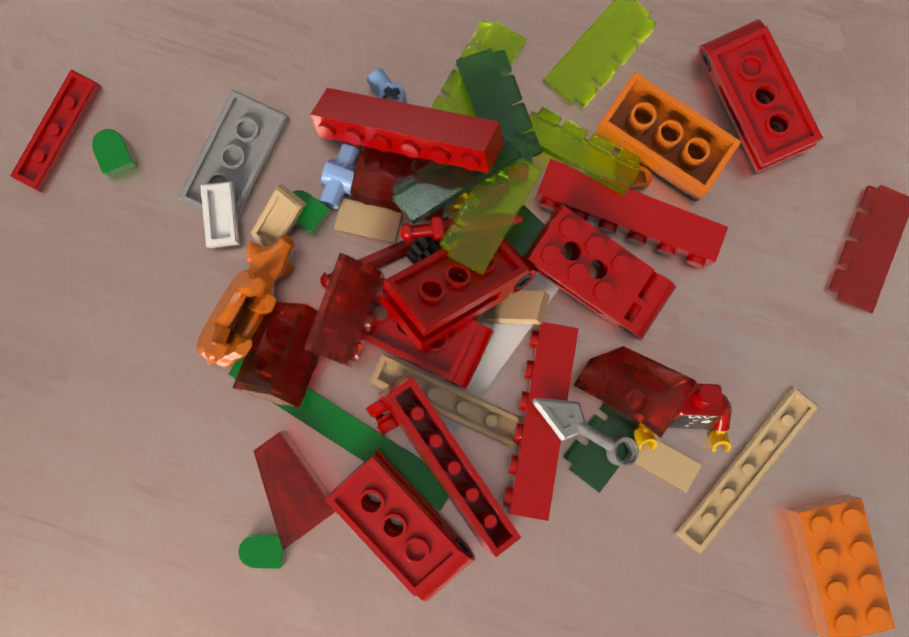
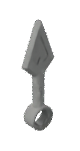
M545 398L533 399V405L561 441L580 434L605 448L606 456L612 464L631 466L636 462L639 455L637 443L629 437L611 438L587 424L580 402ZM622 442L628 448V454L624 460H620L617 456V447Z

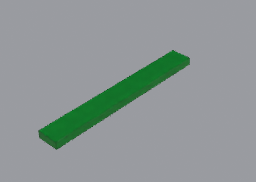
M249 350L245 357L237 360L228 373L234 379L362 461L367 460L377 449H380L419 493L440 511L449 497L425 462L386 436H381L378 431L253 351Z

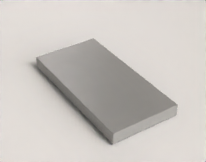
M232 89L177 199L203 212L200 185L232 181L235 189L237 220H239L289 120L288 115Z

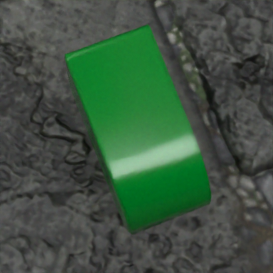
M103 129L96 133L92 140V149L103 174L112 178L138 166L128 141L120 133L113 129Z
M303 190L293 191L295 195L307 203L295 224L311 236H315L331 214V210Z
M264 532L251 534L239 546L240 560L250 568L280 569L285 565L286 534Z

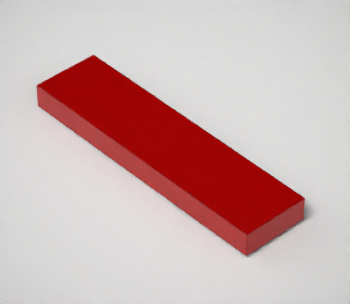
M72 69L69 71L12 171L11 177L42 192L100 90L101 85Z

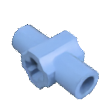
M382 68L375 70L367 77V82L378 98L387 99L388 96H392L394 99L397 98L398 102L407 103L404 88L400 83L393 84Z
M342 144L337 158H329L328 162H326L320 181L321 185H324L325 188L319 200L326 206L338 209L344 193L351 195L352 191H354L360 172L359 168L355 167L361 153L358 148Z

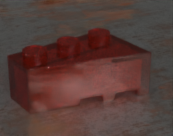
M280 431L253 452L281 546L284 550L335 513V511L325 501L330 495V491L288 432Z

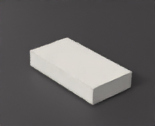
M230 181L200 185L206 247L216 248L240 245L234 183Z

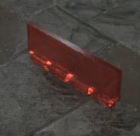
M880 185L878 188L866 186L859 208L867 212L869 211V213L857 212L848 234L849 237L858 240V243L846 240L838 265L848 269L847 271L835 269L828 287L829 291L838 294L836 300L870 314L874 312L909 217V196L884 185Z

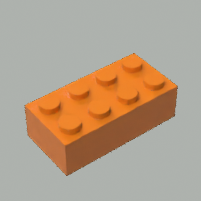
M634 72L595 131V134L625 154L631 155L640 164L696 201H699L708 193L741 143L740 140L637 72Z
M843 495L787 508L786 511L817 635L821 637H861L895 629L862 498Z

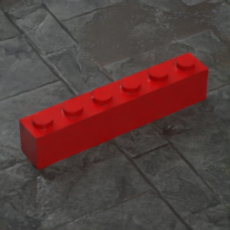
M326 88L310 114L318 135L325 139L348 142L356 146L371 147L383 152H394L411 158L417 157L435 161L439 164H449L470 171L490 173L504 145L500 122L332 88Z
M553 159L549 161L535 200L540 201L539 205L547 210L554 211L557 208L560 209L561 206H565L585 221L589 220L599 224L598 228L604 232L615 234L617 231L628 235L627 240L638 245L651 244L657 247V252L670 257H674L675 254L687 258L686 263L698 268H704V265L709 266L716 262L728 230V226Z
M542 322V324L538 325L537 330H531L529 348H534L532 361H526L524 379H529L527 392H521L518 410L524 411L523 422L516 423L513 442H518L519 445L517 455L511 454L508 474H513L512 486L505 488L503 506L508 507V514L549 521L561 440L533 405V399L568 400L579 328Z
M404 375L378 393L483 549L496 558L521 539V536L413 376Z

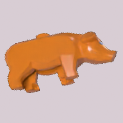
M282 235L275 243L265 247L249 241L247 262L250 264V267L239 272L231 281L211 313L197 341L198 354L204 357L209 365L215 363L225 368L247 355L252 346L250 338L259 327L264 314L270 313L276 304V298L274 297V284L276 280H283L294 270V267L288 261L295 244L288 235Z

